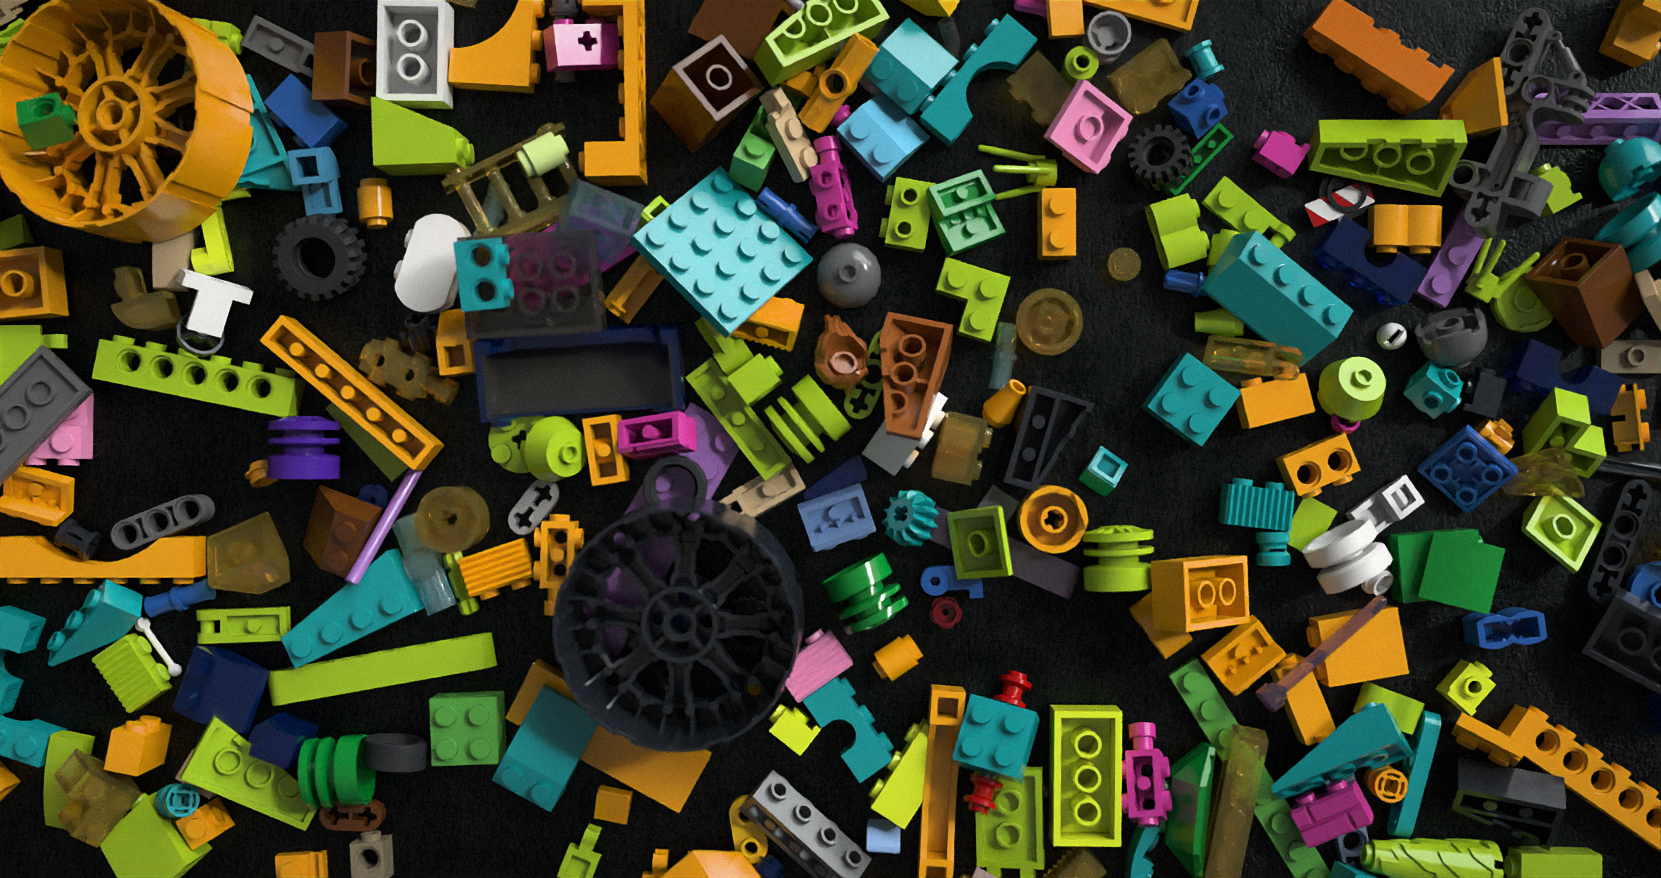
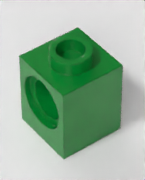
M58 92L16 102L18 126L32 150L75 140L73 125L78 124L76 114L71 104H64Z

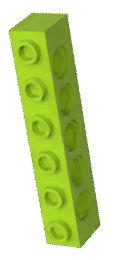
M114 335L113 341L99 340L92 374L93 379L280 417L299 416L306 380L295 378L296 371L276 368L275 374L264 372V365L243 361L242 367L230 365L232 358L211 355L210 360L200 359L198 356L186 352L183 348H178V353L176 354L166 352L167 345L146 341L145 347L134 345V338ZM135 355H138L140 366L135 371L132 368V359ZM170 361L173 371L167 378L164 374V366ZM202 367L205 371V380L199 384L196 380V372ZM232 374H235L238 379V385L235 390L231 391L228 387V379ZM267 380L271 390L269 395L264 398L260 393V386Z

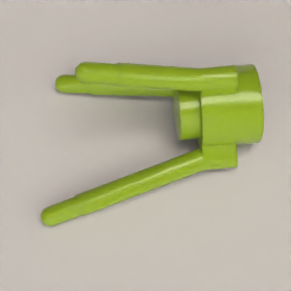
M978 146V150L981 152L1031 162L1027 166L995 165L993 167L995 172L1027 174V182L1033 183L1030 186L996 194L995 200L998 201L1040 192L1046 186H1055L1057 180V163L1055 159H1045V155H1030L997 147Z
M1493 238L1485 239L1472 273L1466 281L1468 285L1464 292L1487 304L1492 297L1499 300L1504 291L1539 258L1540 254L1538 252L1533 253L1500 285H1497L1500 278L1493 275L1491 271L1499 259L1506 241L1500 240L1483 270L1482 266Z

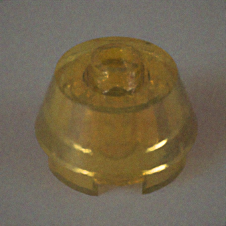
M1052 288L1037 290L1026 297L1018 309L1016 316L1018 335L1022 342L1036 353L1042 355L1063 353L1076 343L1082 332L1083 317L1081 309L1077 302L1064 291Z

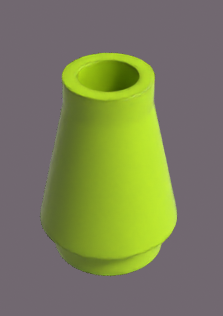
M1225 308L1195 312V332L1234 339V336L1243 335V323Z

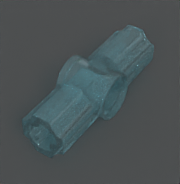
M420 512L396 520L392 528L404 554L402 557L404 570L410 581L416 584L428 615L457 604L444 573L446 567L442 553L436 544H432Z

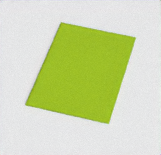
M1312 497L1303 499L1292 518L1290 542L1288 545L1302 552L1307 544L1326 533L1338 511Z

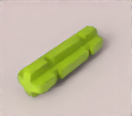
M453 551L445 554L443 561L446 569L449 568L450 570L448 576L455 597L460 600L458 603L462 615H468L477 612L479 604L476 597L470 598L468 595V590L466 589V584L458 564V559L463 558L460 551Z

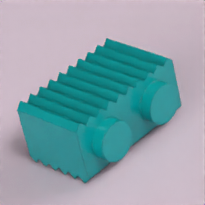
M1233 478L1232 484H1222L1218 523L1291 532L1295 492L1286 491V484L1266 482L1265 488L1252 487L1253 480Z

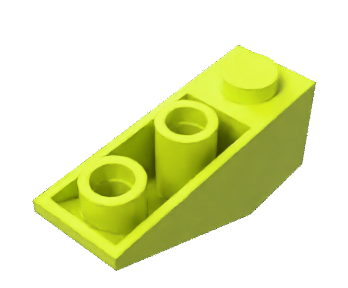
M924 718L919 725L914 722L904 737L907 744L901 753L897 750L892 755L893 760L886 766V768L890 769L884 780L878 778L868 794L872 797L870 800L871 809L904 830L923 801L929 730L928 722Z

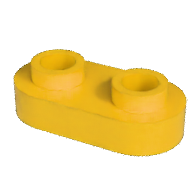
M742 795L733 801L729 812L735 851H741L750 863H757L767 853L768 837L750 819H743L740 816L738 808L748 797V795ZM754 842L758 847L757 850L754 852L748 851L745 848L746 843Z

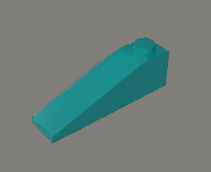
M1373 702L1362 706L1358 710L1359 713L1347 719L1275 782L1271 789L1282 800L1320 788L1325 784L1324 779L1331 777L1333 780L1344 778L1345 780L1351 778L1357 768L1369 766L1370 770L1373 771L1414 754L1389 708L1384 702L1381 704Z

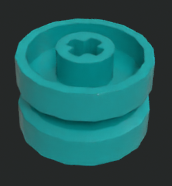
M1657 192L1650 193L1626 207L1605 224L1593 239L1594 241L1622 244L1634 275L1661 259V196Z

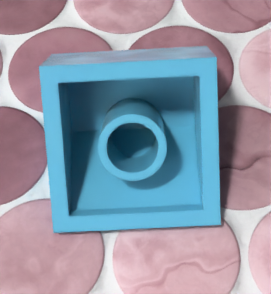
M883 91L861 105L837 128V136H839L840 140L881 183L887 180L930 139L903 108Z

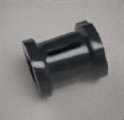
M70 518L57 531L54 543L60 547L67 546L78 552L80 558L87 560L93 556L100 546L102 534L98 532L91 533L78 526L77 521Z

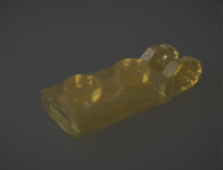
M1210 335L1206 345L1203 364L1209 369L1263 376L1272 375L1277 380L1292 381L1296 380V378L1298 379L1300 370L1296 364L1301 363L1303 354L1300 349L1276 345L1275 342Z

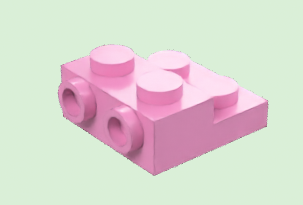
M1078 79L1044 138L1062 150V155L1084 172L1099 174L1109 163L1110 154L1116 144L1125 137L1128 131L1127 126L1133 117L1088 81Z
M94 393L25 461V465H47V458L58 459V465H80V459H93Z

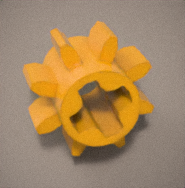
M1502 418L1498 422L1485 419L1474 429L1502 455H1505L1514 445V440L1511 439L1513 428Z

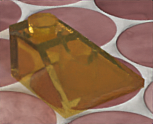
M267 511L207 537L208 585L211 588L262 594L290 581L289 558L271 516Z

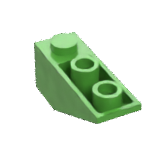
M774 85L770 88V90L778 89L780 87ZM781 88L795 112H797L802 97ZM762 104L733 155L728 175L732 181L756 192L759 191L778 153L765 126L768 123V118Z

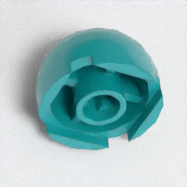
M1634 137L1626 141L1619 138L1605 148L1604 151L1607 155L1601 160L1598 169L1599 183L1604 192L1614 202L1622 201L1639 192L1638 186L1646 181L1651 184L1661 176V145L1646 137Z

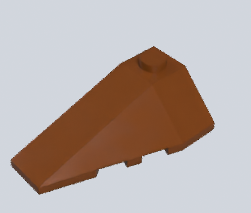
M888 312L879 339L886 434L921 441L953 348V325Z

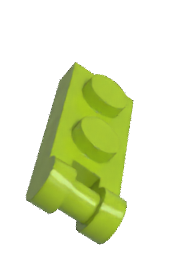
M1226 176L1220 179L1201 202V204L1234 231L1245 233L1256 230L1262 235L1268 228L1275 234L1270 239V242L1278 249L1285 242L1289 243L1296 235L1288 225L1281 223Z
M290 606L196 610L197 621H200L201 633H197L198 644L282 641L281 638L291 631ZM214 620H220V632H215Z

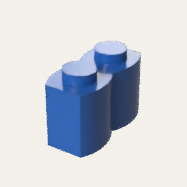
M1509 607L1495 614L1489 612V615L1473 612L1462 618L1465 642L1486 649L1504 648L1513 642L1530 645L1547 638L1544 614L1521 607Z

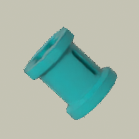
M1210 39L1184 52L1185 58H1189L1197 74L1196 78L1203 82L1225 70L1223 65L1218 64L1210 48L1212 45Z

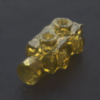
M387 336L384 341L372 339L371 343H367L360 354L362 362L358 369L368 373L366 379L384 387L386 383L397 387L395 393L412 401L416 397L425 398L428 393L434 396L435 401L449 406L456 397L460 384L448 377L443 379L437 376L439 368L431 365L434 360L433 358L417 351L412 356L402 351L403 343ZM383 355L385 362L379 367L377 362L380 356ZM409 369H412L414 372V378L411 381H407L405 377Z

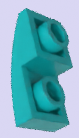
M1137 824L1128 847L1125 878L1152 877L1153 869L1151 868L1154 864L1145 855V852H1150L1156 846L1160 836L1158 834L1160 830L1158 826L1144 828L1138 827Z

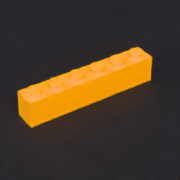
M281 315L260 339L265 346L411 469L424 470L444 447L440 440L295 318Z

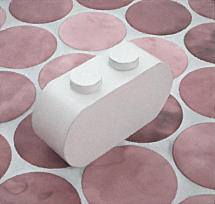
M430 214L419 219L415 223L414 229L408 231L404 242V247L407 250L403 261L400 260L396 265L394 279H396L395 291L397 296L410 309L429 314H439L440 311H446L453 306L459 289L453 242L473 240L469 230L462 223L444 214Z

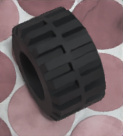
M322 213L296 219L295 222L289 223L284 227L285 232L278 234L276 240L280 243L273 246L272 254L278 255V259L272 261L273 267H279L281 270L277 277L280 281L287 280L288 285L285 288L290 292L298 290V297L303 299L311 297L313 301H319L324 298L327 300L350 290V287L358 283L360 280L358 276L364 274L366 268L362 265V262L367 260V253H362L361 247L366 246L363 239L358 240L355 236L359 231L355 227L349 228L347 226L349 221L344 218L336 219V215L333 214L322 215ZM311 238L322 239L332 248L335 255V266L330 275L319 274L309 266L305 252Z

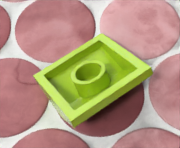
M1550 482L1524 511L1521 531L1568 570L1576 573L1584 561L1602 523L1554 483Z

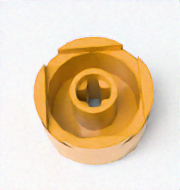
M1055 485L1039 486L1036 491L1031 490L1020 501L1016 522L1021 536L1028 544L1043 552L1062 553L1072 549L1079 543L1088 524V514L1080 497L1069 489ZM1048 511L1059 514V518L1055 520L1054 527L1044 523V519L1048 517Z

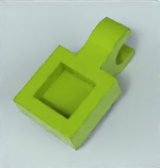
M589 823L580 846L570 843L557 877L593 878L601 858V854L593 851L601 832V827Z

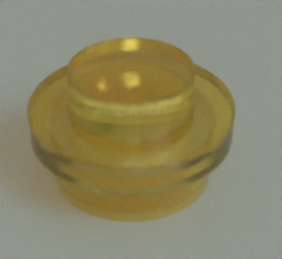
M1130 248L1115 250L1107 260L1108 272L1116 280H1131L1140 271V258Z

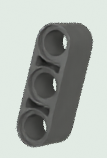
M206 495L182 496L119 521L112 528L111 538L115 546L120 549L128 550L146 547L153 544L159 538L173 536L208 522L214 515L215 506L211 498ZM193 501L199 507V513L196 518L191 515L189 510ZM162 514L168 519V525L165 530L159 524V518ZM131 526L137 531V538L134 542L129 537Z

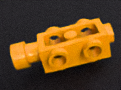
M550 514L549 520L541 521V527H536L534 532L535 547H541L540 561L534 562L533 577L534 581H540V588H548V600L544 601V615L553 616L560 585L566 580L570 572L568 568L578 555V548H583L584 544L583 528H579V521H570V515ZM559 531H564L567 534V541L565 543H560L557 540L556 536ZM558 564H563L566 567L567 572L564 576L556 573V566Z

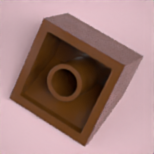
M350 31L315 33L312 100L333 107L371 111V97H376L377 41Z
M319 485L303 546L320 569L346 578L379 522L382 508Z

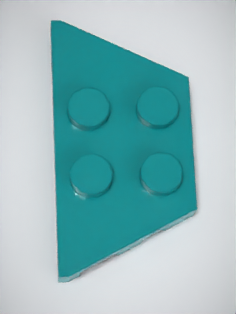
M247 74L246 78L251 91L254 112L250 113V126L253 127V136L245 167L235 187L301 191V185H293L288 155L251 75Z

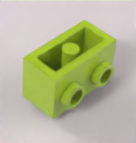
M896 177L895 186L888 185L885 205H891L889 218L882 217L879 237L885 238L884 247L918 253L924 252L931 215L926 190L928 187L936 185V183Z

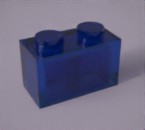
M281 712L255 725L249 737V743L252 745L248 755L287 769L298 763L304 741L309 738H315L319 726Z

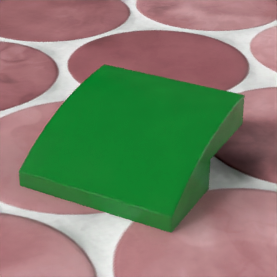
M981 169L927 188V201L933 223L948 257L998 239L1005 233L1000 220L990 204L996 196Z
M1434 531L1418 597L1489 615L1505 549Z

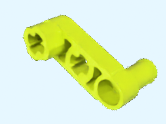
M234 187L228 198H222L215 206L217 211L201 224L206 247L191 250V260L195 272L214 276L234 271L233 258L221 205L223 201L251 197V188Z

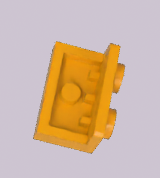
M22 464L4 482L3 496L0 497V512L6 513L11 517L32 520L44 526H58L73 513L75 478Z
M1252 614L1250 616V623L1238 625L1201 655V657L1217 679L1234 696H1237L1286 656V653L1273 641L1261 622Z

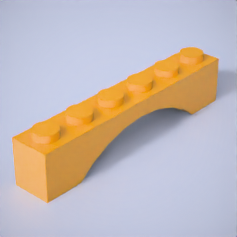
M44 536L0 537V578H7L8 584L29 583V578H40L41 584L62 583V578H73L74 584L95 583V578H106L116 584L128 583V578H139L140 584L161 583V578H172L173 584L194 583L195 577L206 575V536L162 537L145 550L129 558L113 562L84 560L56 547Z
M930 684L927 721L929 730L916 878H953L955 812L959 766L954 763L952 756L964 719L966 692L960 686Z

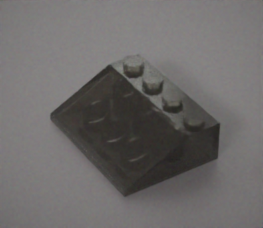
M595 229L457 237L458 242L502 237V244H507L509 250V265H505L506 277L512 280L514 297L509 299L510 306L464 312L467 340L601 332L607 329L605 293ZM480 247L476 252V260L480 265L487 266L491 259L490 253L486 248ZM484 282L480 287V293L484 299L491 301L494 298L495 289L489 282Z

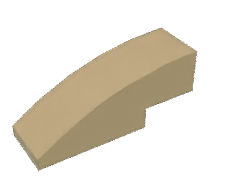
M197 227L176 238L152 244L153 288L155 290L189 292V287L181 285L176 280L180 268L193 271L191 250L197 249L200 231Z

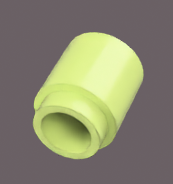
M550 131L523 145V150L516 154L525 172L530 177L534 174L540 176L567 162L564 155L568 154L569 150L561 135L559 134L554 137Z

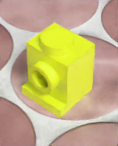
M1461 659L1435 689L1457 709L1473 716L1476 712L1475 708L1496 684L1489 679L1492 672L1478 661L1472 664ZM1475 681L1476 683L1469 690V683Z
M780 703L769 717V720L773 722L770 725L769 732L800 756L820 732L821 727L817 721L811 725L809 723L811 718L797 706L792 710L787 705L784 706Z

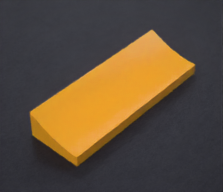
M541 659L533 662L505 718L521 726L544 684L576 701L564 681V672ZM598 725L581 760L680 813L706 766L711 752L706 749L692 752L651 750L630 743L629 739L619 734L615 736Z

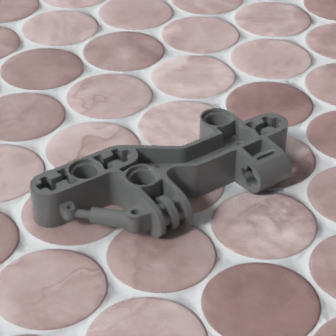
M1539 7L1526 9L1520 14L1500 55L1508 125L1501 128L1500 136L1487 164L1471 160H1459L1448 181L1457 197L1469 201L1464 213L1465 220L1475 236L1481 239H1489L1498 235L1509 214L1528 219H1539L1553 189V185L1543 178L1528 174L1540 147L1537 129L1545 121L1582 125L1585 120L1582 113H1586L1590 106L1587 102L1593 101L1596 96L1593 90L1586 87L1587 78L1585 73L1581 70L1571 49L1564 46L1560 31H1554L1547 12ZM1551 44L1556 45L1558 49L1557 57L1568 75L1566 81L1537 74ZM1521 56H1528L1522 62H1515ZM1548 93L1541 100H1533L1538 94ZM1473 176L1469 182L1459 184L1463 177Z

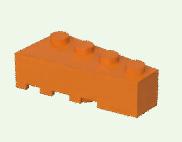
M1331 0L1303 36L1309 40L1308 44L1315 51L1326 53L1333 58L1335 65L1341 71L1348 74L1352 73L1359 78L1361 85L1367 91L1374 94L1378 93L1385 98L1387 105L1393 111L1408 116L1427 105L1455 71L1445 63L1441 68L1427 61L1430 54L1419 47L1416 50L1406 48L1401 44L1400 35L1391 29H1376L1373 27V18L1346 1Z

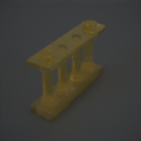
M562 122L555 126L553 123L545 124L536 130V135L467 169L458 167L445 175L446 179L441 181L446 194L457 190L479 231L477 234L478 239L476 240L502 237V244H507L508 246L563 219L600 196V191L594 181L588 184L585 181H580L567 155H564L567 162L559 165L558 168L569 186L567 189L568 194L558 199L550 195L541 176L534 174L529 177L525 172L516 153L523 150V145L550 131L554 137L559 134L562 138L565 137V126ZM515 161L518 162L539 201L537 204L538 209L528 214L520 210L499 171L500 168ZM486 175L509 216L507 219L508 224L498 229L490 225L469 186L470 183ZM480 247L477 250L481 259L490 255L489 251L484 247Z

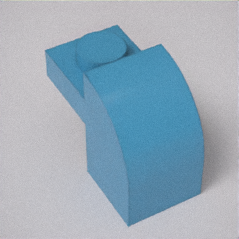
M318 147L287 151L293 185L302 186L306 215L343 212L338 178L341 175L336 157L331 148Z

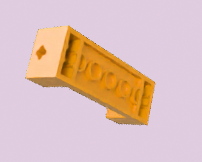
M577 0L578 4L582 3L583 12H586L590 19L601 18L605 19V22H618L619 37H622L624 49L618 50L619 70H623L624 83H619V102L623 104L625 117L619 118L620 138H624V141L584 142V152H579L580 172H584L585 177L594 186L647 185L645 1Z

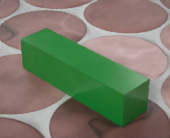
M1218 122L1191 149L1193 166L1192 168L1188 167L1190 172L1188 177L1181 175L1182 183L1177 185L1173 181L1171 182V189L1166 190L1165 185H1161V189L1170 198L1176 197L1234 136Z

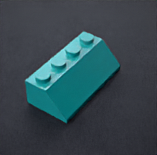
M1256 230L1233 236L1201 287L1202 291L1297 367H1302L1339 336L1353 313L1349 306Z

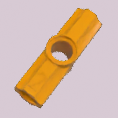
M857 32L853 33L830 69L821 75L819 85L798 114L802 123L818 133L824 132L846 98L855 92L857 82L879 52V49L872 41ZM836 74L840 75L844 81V87L841 92L836 91L833 87V78Z

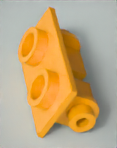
M640 254L603 302V305L629 324L664 277Z
M1632 383L1633 390L1626 391L1625 384L1611 386V392L1608 393L1611 416L1625 415L1626 420L1612 422L1613 444L1618 447V452L1632 451V444H1639L1641 451L1644 450L1643 443L1650 442L1648 422L1641 423L1640 410L1647 409L1645 390H1637V383Z

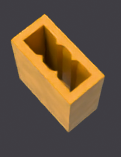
M1385 604L1309 618L1310 627L1306 629L1309 645L1314 647L1316 660L1312 661V668L1315 678L1317 680L1320 679V683L1328 687H1335L1409 674L1397 607Z

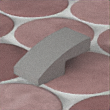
M1402 475L1345 513L1349 521L1360 517H1369L1378 532L1377 534H1379L1394 521H1400L1425 501L1408 476Z

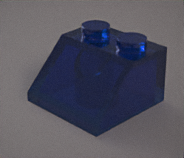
M195 646L172 709L196 722L207 725L213 715H215L235 732L248 734L270 671L225 647Z

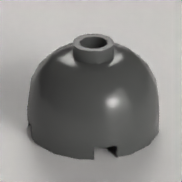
M841 243L831 247L821 257L816 268V283L821 295L830 304L841 309L857 308L866 305L876 296L881 284V268L877 257L868 248L857 243Z
M1455 308L1428 317L1427 319L1430 324L1421 328L1419 323L1415 328V336L1422 353L1429 360L1442 366H1450L1453 369L1468 366L1471 360L1475 359L1485 348L1488 333L1484 314L1480 309H1475L1476 314L1467 313L1466 308Z

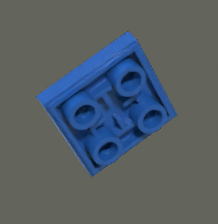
M1468 424L1422 461L1417 468L1419 473L1466 514L1518 474V468Z

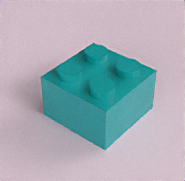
M1187 352L1179 354L1140 408L1192 446L1202 447L1242 392Z

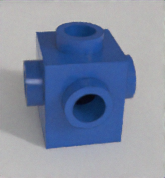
M1198 78L1192 81L1167 104L1178 127L1197 139L1202 137L1228 113L1222 101L1225 97L1220 88L1213 83L1208 85Z

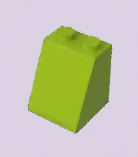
M371 97L373 165L391 176L470 173V164H474L475 159L474 147L457 130L382 98Z
M158 791L149 796L143 793L129 805L132 811L124 818L122 815H119L104 827L107 833L97 841L117 878H181L213 848L206 842L191 850L175 821L182 817H163L155 808V797Z

